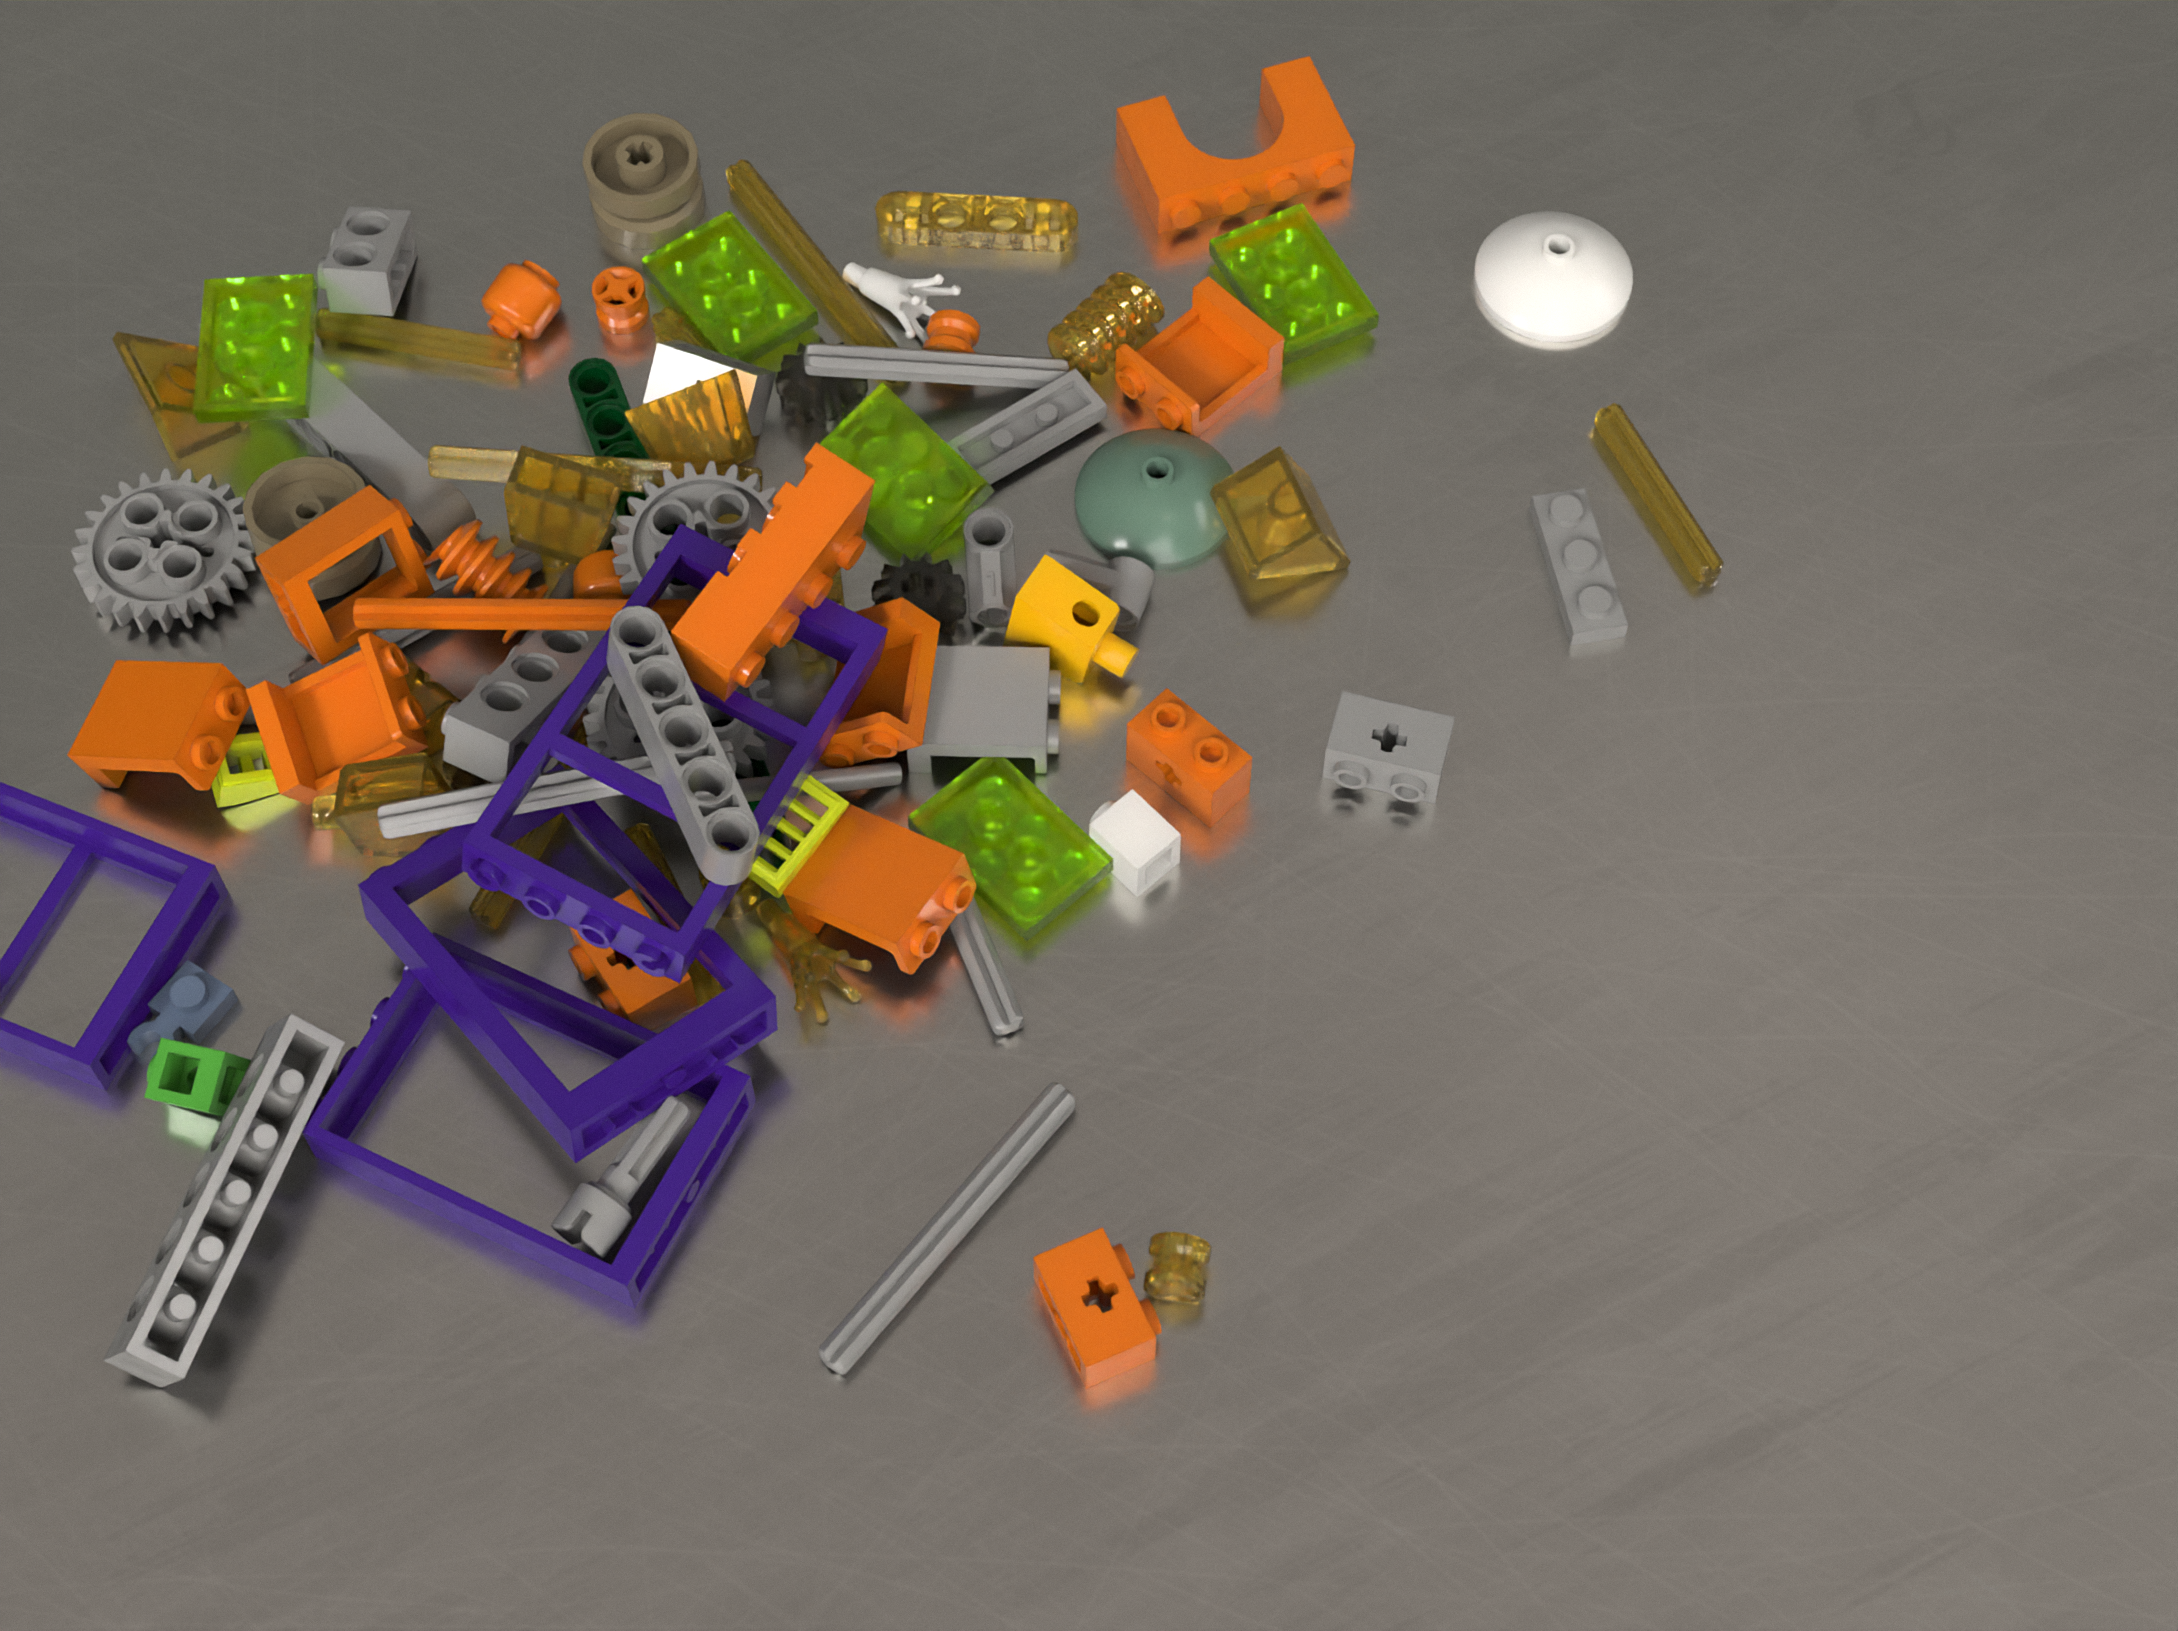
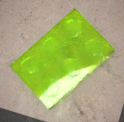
M1303 203L1209 240V255L1241 303L1285 338L1282 362L1284 366L1378 327L1379 313Z
M730 210L641 258L645 275L711 351L751 363L819 324L817 309Z
M314 274L204 280L193 412L198 424L310 417L318 285Z
M883 382L820 443L821 446L875 480L866 521L915 569L967 519L969 514L979 508L995 492L979 473Z
M981 757L907 816L908 827L911 831L964 853L977 885L975 892L1026 941L1030 940L1113 871V858L1005 757Z

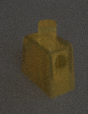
M735 368L624 412L628 422L662 478L663 470L665 469L673 473L677 479L683 478L685 463L687 462L692 464L697 475L704 474L709 461L715 462L717 475L724 476L733 464L738 465L755 457L754 441L739 377Z
M521 445L504 488L511 542L516 547L540 554L543 564L550 568H561L568 563L578 565L580 560L589 554L596 553L610 525L626 477Z
M426 752L347 764L340 770L336 795H323L314 798L312 803V820L318 831L343 830L357 850L365 856L403 858L420 848L430 837L442 835L453 827L387 839L384 838L379 827L378 807L385 803L452 791V789Z

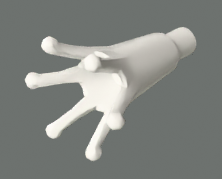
M854 262L849 263L843 271V280L859 288L863 296L891 311L906 330L905 336L908 339H913L915 334H917L923 344L929 337L916 319L921 315L931 317L932 314L937 312L927 305L928 296H958L961 293V288L958 285H954L951 288L931 287L942 284L944 277L941 274H936L934 277L927 279H908L873 267L867 269Z

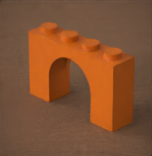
M1310 56L1262 68L1259 104L1277 140L1265 151L1251 157L1223 159L1208 155L1197 149L1185 137L1165 95L1116 108V144L1158 233L1176 228H1187L1201 221L1223 215H1234L1248 208L1273 201H1284L1298 194L1320 188L1334 187L1342 182L1352 180L1355 144Z

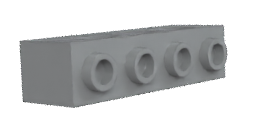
M536 630L522 645H515L509 652L506 660L492 673H485L478 681L475 689L461 702H454L448 708L441 725V732L445 735L443 761L491 783L505 781L607 631Z

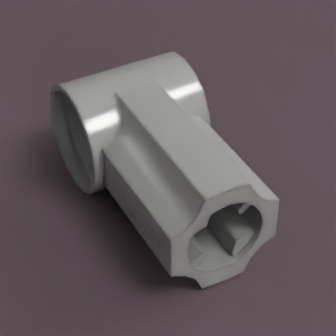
M984 507L969 514L963 528L970 622L981 624L985 628L1005 627L1009 623L1017 595L1014 526L1006 512L994 507ZM989 539L999 541L996 545L991 546L979 544Z
M1053 548L1049 552L1046 551V555L1117 603L1121 610L1114 630L1127 632L1133 631L1138 627L1156 580L1154 571L1148 565L1137 559L1124 556L1115 557L1108 564Z

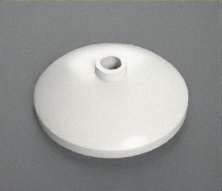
M1541 211L1512 218L1495 228L1480 246L1476 257L1474 284L1484 308L1497 322L1507 329L1538 341L1572 342L1586 339L1604 331L1620 317L1631 295L1633 271L1630 259L1623 246L1610 232L1600 225L1570 213Z

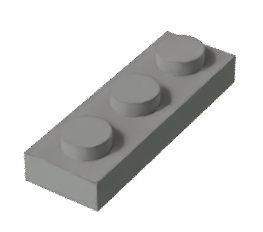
M1075 368L942 444V458L971 494L974 495L1107 418V404Z
M1580 488L1531 496L1530 514L1570 645L1625 637L1628 622L1586 489Z

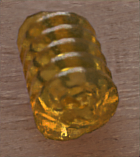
M1122 271L1112 273L1104 282V285L1098 286L1092 292L1090 298L1084 299L1077 306L1076 311L1069 312L1061 324L1055 325L1050 330L1047 338L1050 354L1053 358H1064L1067 360L1069 372L1076 368L1084 379L1089 382L1091 379L1090 372L1096 375H1103L1109 368L1108 361L1116 362L1117 348L1124 343L1132 348L1137 342V336H1145L1151 330V323H1159L1165 317V308L1154 290L1140 278Z

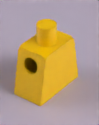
M1045 554L1015 597L1003 647H1049L1050 670H1061V676L1076 683H1083L1096 663L1123 678L1139 653V648L1113 634L1121 610L1117 603Z

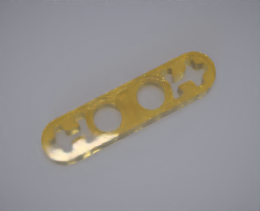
M894 191L883 195L877 201L875 207L877 232L887 242L900 245L1055 253L1070 249L1077 242L1079 236L1077 210L1072 204L1059 199ZM950 213L959 214L965 219L961 225L956 227H945L937 222L941 216ZM896 214H904L902 221H894ZM922 214H927L928 224L922 222ZM999 216L1011 217L1017 222L1014 227L1008 230L995 229L989 223ZM1026 220H1032V229H1027ZM1052 222L1061 223L1059 229L1053 230L1049 228Z

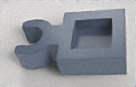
M187 960L147 1004L153 1015L157 1018L154 1021L138 1025L130 1033L127 1043L138 1056L149 1044L160 1042L161 1038L181 1042L186 1036L199 1045L239 999L232 988Z

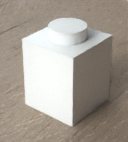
M1133 789L1117 802L1115 800L1107 801L1092 816L1089 823V852L1136 897L1140 896L1180 863L1181 834Z

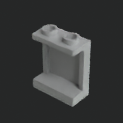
M937 645L922 746L907 750L909 773H932L933 756L1032 758L1035 760V773L1047 774L1048 754H1059V719H1049V704H1060L1061 670H1050V648Z

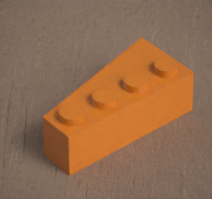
M817 442L804 458L806 469L804 478L799 485L795 487L786 481L772 499L774 506L765 519L762 533L760 534L750 528L737 544V548L727 567V572L730 573L727 577L717 571L671 630V639L690 679L724 702L739 685L747 688L755 681L765 664L766 659L764 656L774 645L779 648L786 645L799 625L800 618L798 617L807 606L816 609L828 595L833 585L832 577L841 567L847 571L850 570L865 549L866 541L861 537L875 480Z

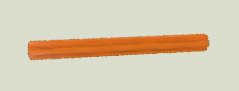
M358 598L353 606V620L355 626L359 629L607 631L611 625L612 618L618 611L623 609L629 599ZM658 599L652 610L658 613L664 621L667 630L671 631L691 606L692 602L685 599Z

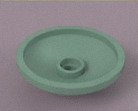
M1165 428L1135 430L1107 441L1086 460L1079 472L1075 486L1076 516L1082 531L1090 542L1112 559L1122 556L1131 557L1142 561L1152 570L1183 567L1210 555L1230 534L1239 508V489L1235 474L1220 452L1196 436ZM1160 475V476H1164V477H1163V478H1160V479H1156V478H1152L1151 476Z

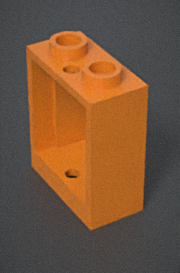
M371 485L366 486L255 557L294 640L322 666L357 644L359 636L378 630L359 629L355 626L353 606L356 599L427 598L435 592L426 572L431 567V563L423 565L428 556L422 547L411 538L408 531L413 526L409 513L398 499L393 497L387 500ZM383 534L396 566L322 613L308 581Z

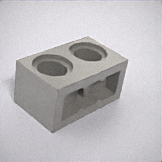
M348 206L340 227H334L332 231L331 248L327 257H322L318 264V285L321 290H326L330 312L383 316L394 315L418 255L411 210Z

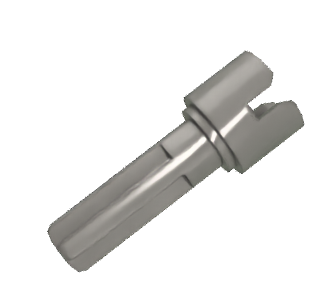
M670 1096L659 1109L642 1119L598 1182L590 1181L588 1184L581 1183L552 1222V1228L571 1245L583 1241L589 1246L588 1254L603 1261L632 1220V1216L629 1214L631 1209L627 1204L690 1118V1109L678 1098Z

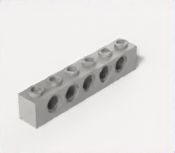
M292 1013L266 1029L103 1361L160 1388L184 1379L345 1044L344 1041Z

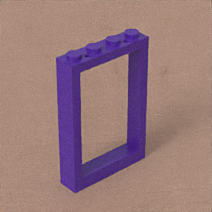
M559 764L545 773L564 770L565 768ZM594 800L514 815L498 836L497 840L509 845L558 814L563 813L669 929L678 933L693 909V906ZM475 823L456 826L442 835L430 837L420 848L391 865L378 868L368 879L358 884L366 920L575 1163L659 1109L668 1097H677L778 1030L776 996L713 929L696 959L719 982L725 991L576 1088L568 1091L408 906L464 872L462 871L463 841Z
M435 932L432 933L496 1008L611 1061L616 1062L657 1035L653 1031ZM405 965L401 982L390 998L385 997L378 1003L371 1017L370 1029L358 1047L354 1046L346 1052L338 1067L337 1079L326 1096L318 1098L302 1133L314 1156L635 1309L756 1103L751 1076L724 1065L683 1092V1094L705 1103L706 1106L613 1263L610 1265L352 1142L440 1006Z

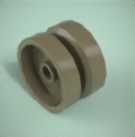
M633 113L611 120L596 130L586 144L582 166L589 188L592 213L598 229L611 241L631 249H658L675 244L694 231L704 216L706 196L704 183L700 175L701 165L698 148L692 134L678 121L660 114Z
M305 456L281 462L262 473L247 490L242 508L256 556L365 488L363 479L349 465L328 457ZM379 536L308 581L317 601L344 595L365 582L377 567L382 549Z

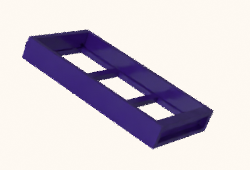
M680 524L623 609L628 606H643L652 610L674 577L702 591L717 571L727 577L730 573L727 572V567L735 551ZM825 598L816 609L810 606L806 607L798 617L800 622L792 636L798 641L845 664L807 727L737 691H734L724 702L691 680L701 701L793 748L753 811L760 832L753 864L877 666L883 651L888 632L887 628L828 598ZM609 627L464 839L462 871L468 873L471 880L480 887L494 892L500 890L522 901L523 905L537 917L545 920L556 919L572 927L591 945L602 949L610 947L633 959L635 965L645 973L655 977L666 976L680 984L743 881L728 886L715 884L710 881L677 933L497 840L552 757L677 821L661 785L566 737L610 672L606 661ZM636 642L626 643L632 647H645ZM719 843L729 848V851H736L740 849L733 843Z
M0 782L1 822L72 849L0 960V1006L95 859L174 889L75 1047L0 1018L1 1049L107 1091L132 1050L127 1043L130 1033L138 1025L150 1021L153 1017V1013L147 1004L188 960L229 892L216 866Z

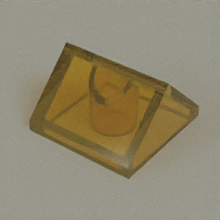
M116 332L112 341L132 387L172 462L239 434L249 425L208 348Z
M1281 446L1276 447L1213 486L1210 495L1250 580L1348 568L1351 561L1309 475Z

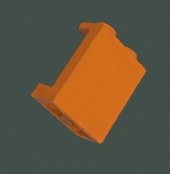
M1207 276L1193 287L1192 308L1137 351L1133 350L1126 343L1116 349L1115 380L1125 395L1131 399L1140 400L1152 410L1158 421L1166 429L1177 430L1199 437L1282 371L1285 338Z
M903 597L855 611V613L887 628L888 632L880 661L819 758L820 762L827 767L833 769L853 767L856 763L870 759L893 757L897 752L919 747L923 744L940 622ZM838 660L836 664L834 682L836 681L837 677L839 676V674L845 666V664L841 663Z
M367 632L358 637L361 647L360 651L284 688L264 680L246 689L279 794L310 805L429 748L422 728L427 723L426 715L419 701L410 693L404 676L409 673L408 663L403 652L395 643H390L371 632Z
M116 660L67 756L103 788H120L128 771L177 773L194 789L207 791L210 789L250 707L246 693L247 688L223 663Z
M850 804L815 852L785 888L783 894L799 926L818 934L825 923L835 926L891 952L900 970L913 975L923 960L928 959L934 954L940 943L941 936L955 917L968 908L977 885L964 853Z

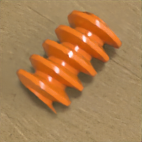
M479 518L458 527L423 562V565H427L438 559L442 560L436 573V578L439 581H444L455 575L458 576L452 591L456 597H461L474 591L475 595L473 598L544 599L549 588L545 583L529 590L526 588L532 573L529 567L513 574L509 571L516 556L513 551L498 557L493 555L500 539L497 535L478 541L476 537L483 524ZM506 630L502 642L507 644L520 630Z

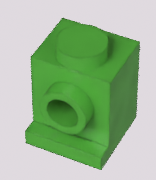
M161 1038L157 1053L151 1059L147 1069L148 1085L144 1098L224 1117L251 1060L220 1050Z

